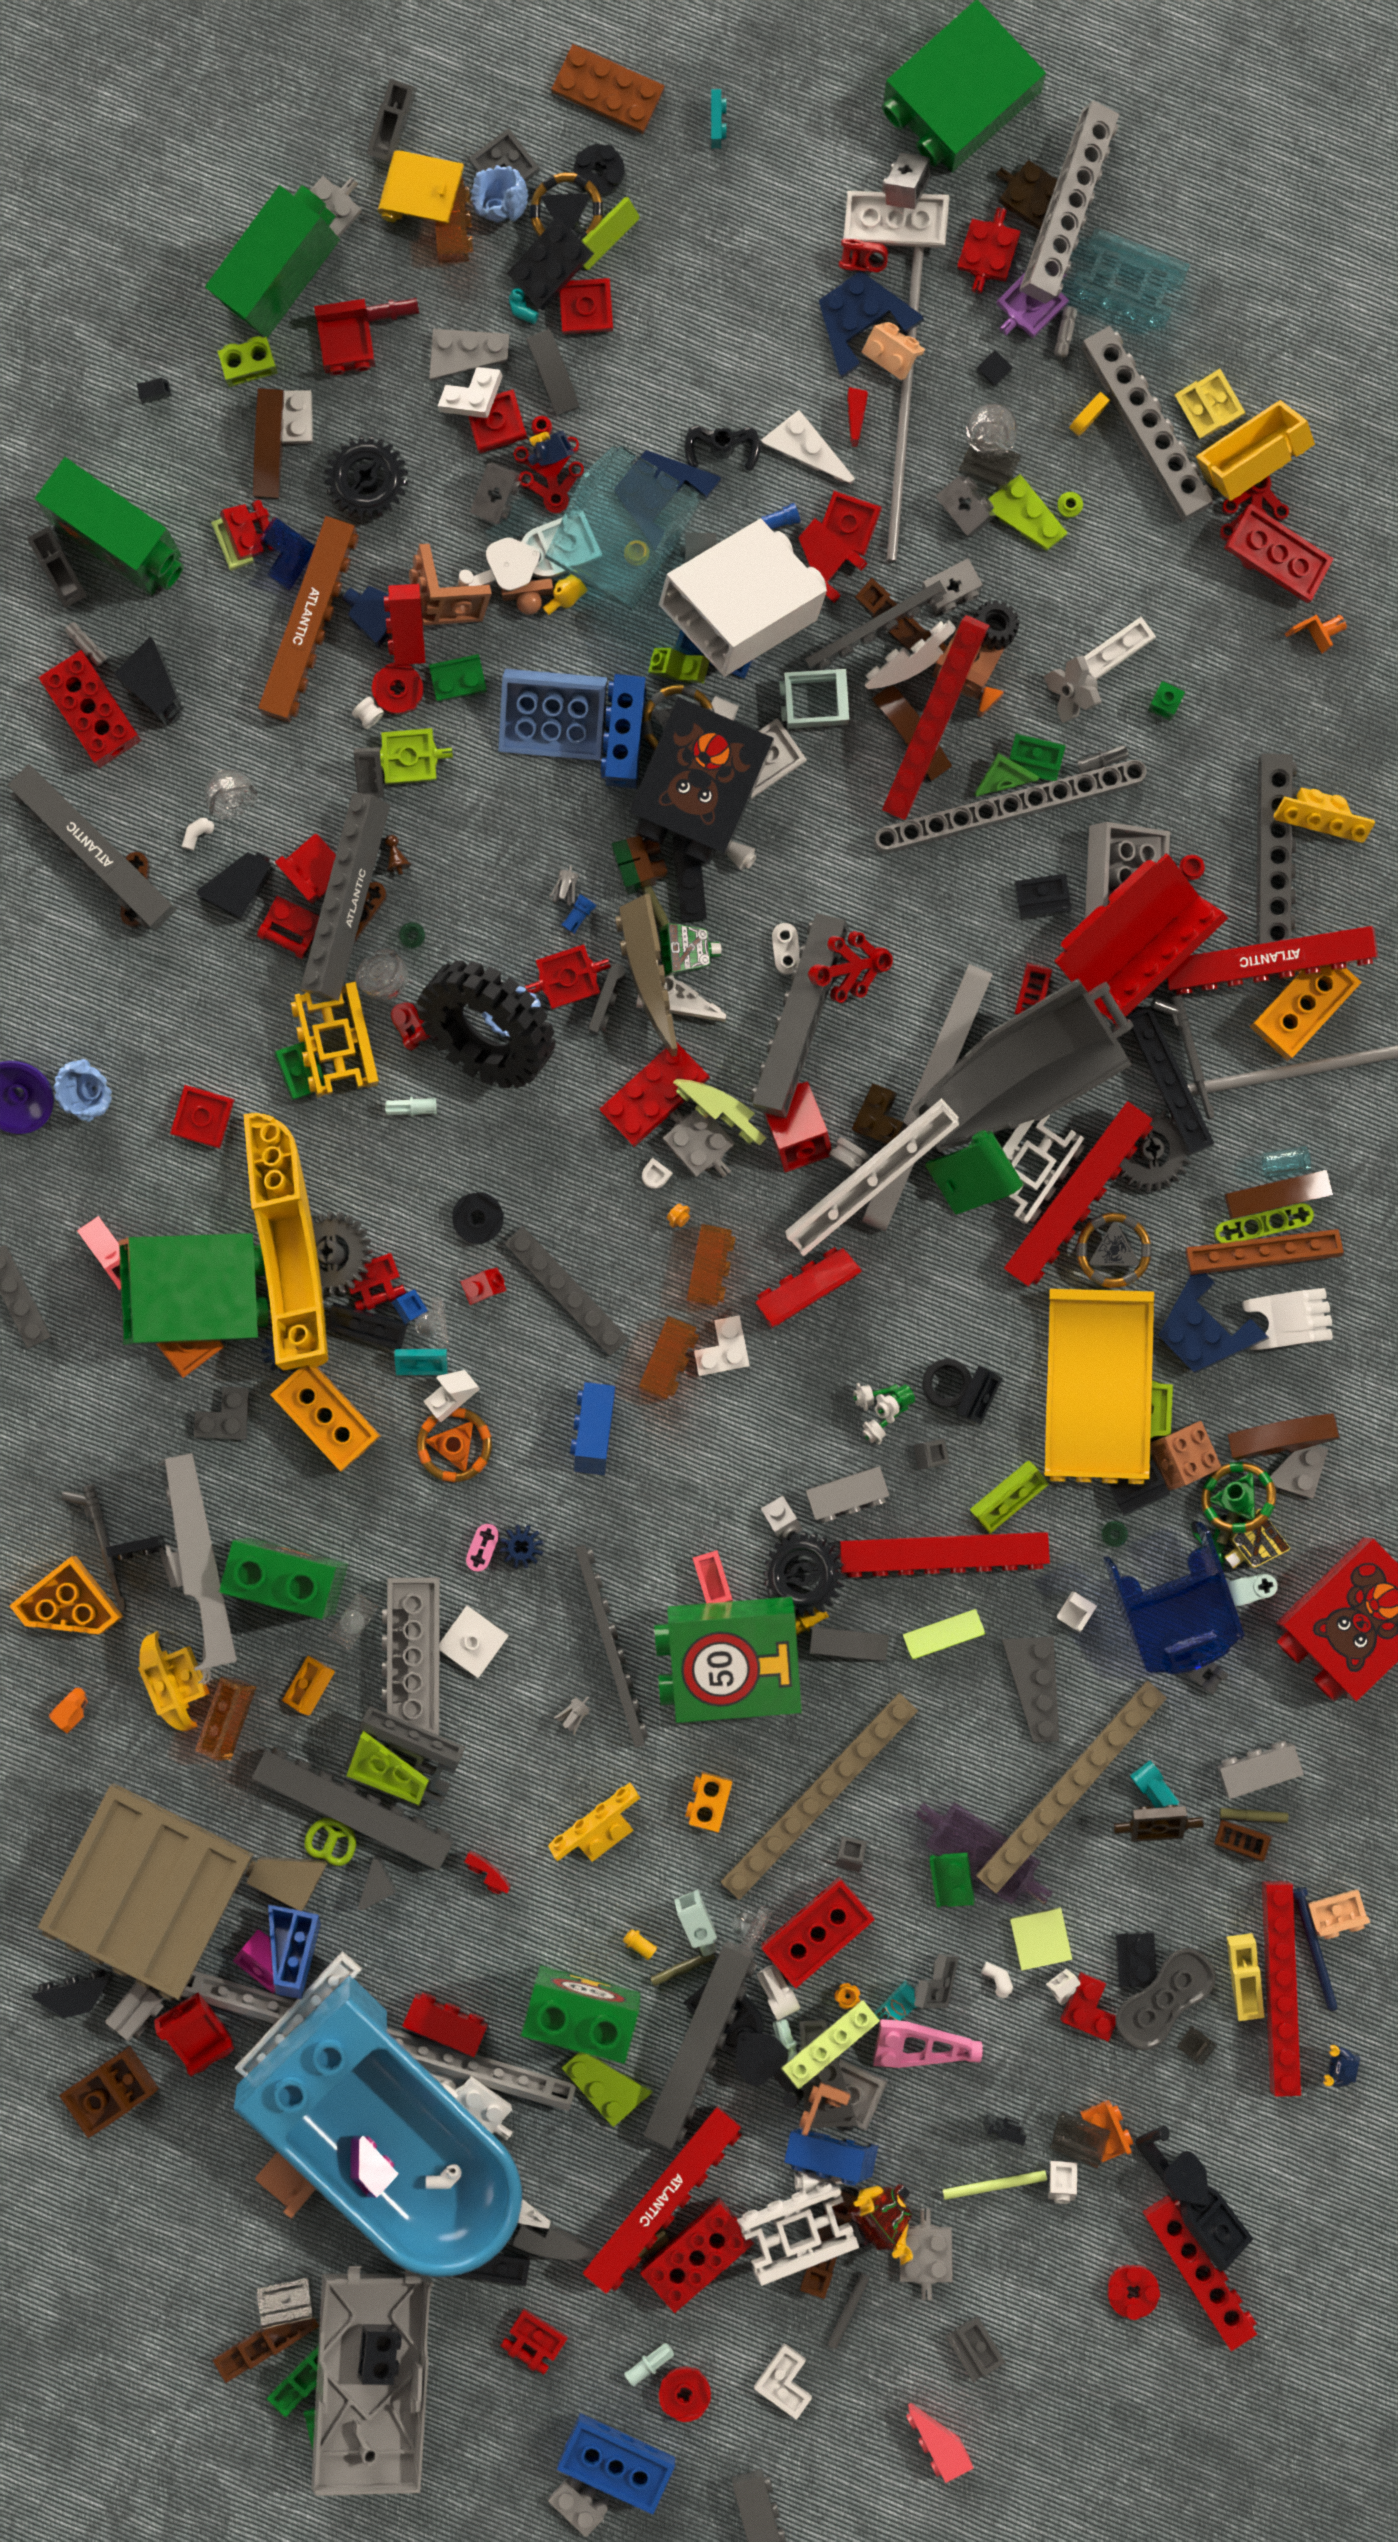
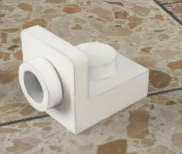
M1065 1969L1046 1985L1058 2003L1063 2005L1081 1983L1073 1973Z
M1051 2161L1048 2199H1054V2202L1058 2204H1068L1070 2201H1074L1077 2195V2163Z

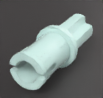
M410 1097V1100L386 1101L385 1112L387 1115L411 1114V1117L420 1114H437L436 1098L413 1099V1097Z
M786 2019L776 2020L772 2024L775 2035L786 2047L789 2061L798 2054L796 2049L797 2041L793 2040L788 2021Z
M664 2343L647 2357L645 2355L642 2356L643 2360L624 2373L629 2383L634 2387L651 2373L655 2374L656 2369L674 2356L672 2348L667 2343Z

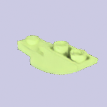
M676 1079L673 1082L678 1087L676 1092L686 1101L692 1099L697 1104L694 1109L704 1118L710 1116L716 1120L722 1113L720 1118L731 1128L733 1125H736L741 1130L738 1135L748 1144L754 1142L760 1146L766 1139L761 1132L748 1122L755 1113L732 1096L700 1082Z

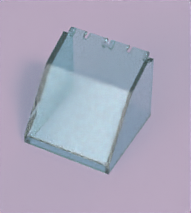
M613 445L582 475L545 558L632 611L679 542L695 514L701 498L698 497L699 493L684 484L680 492H677L676 488L680 481L663 471L660 472L656 479L654 475L658 470L657 467L641 457L635 466L632 462L636 454L621 445L619 448Z

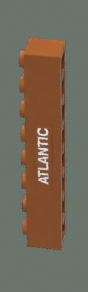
M325 516L258 707L261 714L290 723L292 717L296 718L299 712L300 703L298 699L300 693L304 694L309 682V679L306 678L309 669L313 670L315 666L317 645L321 646L325 638L326 631L323 630L325 622L330 621L333 615L334 607L331 606L334 597H339L342 589L340 579L343 573L346 574L348 572L351 559L348 557L351 549L355 550L358 544L359 535H357L355 525Z

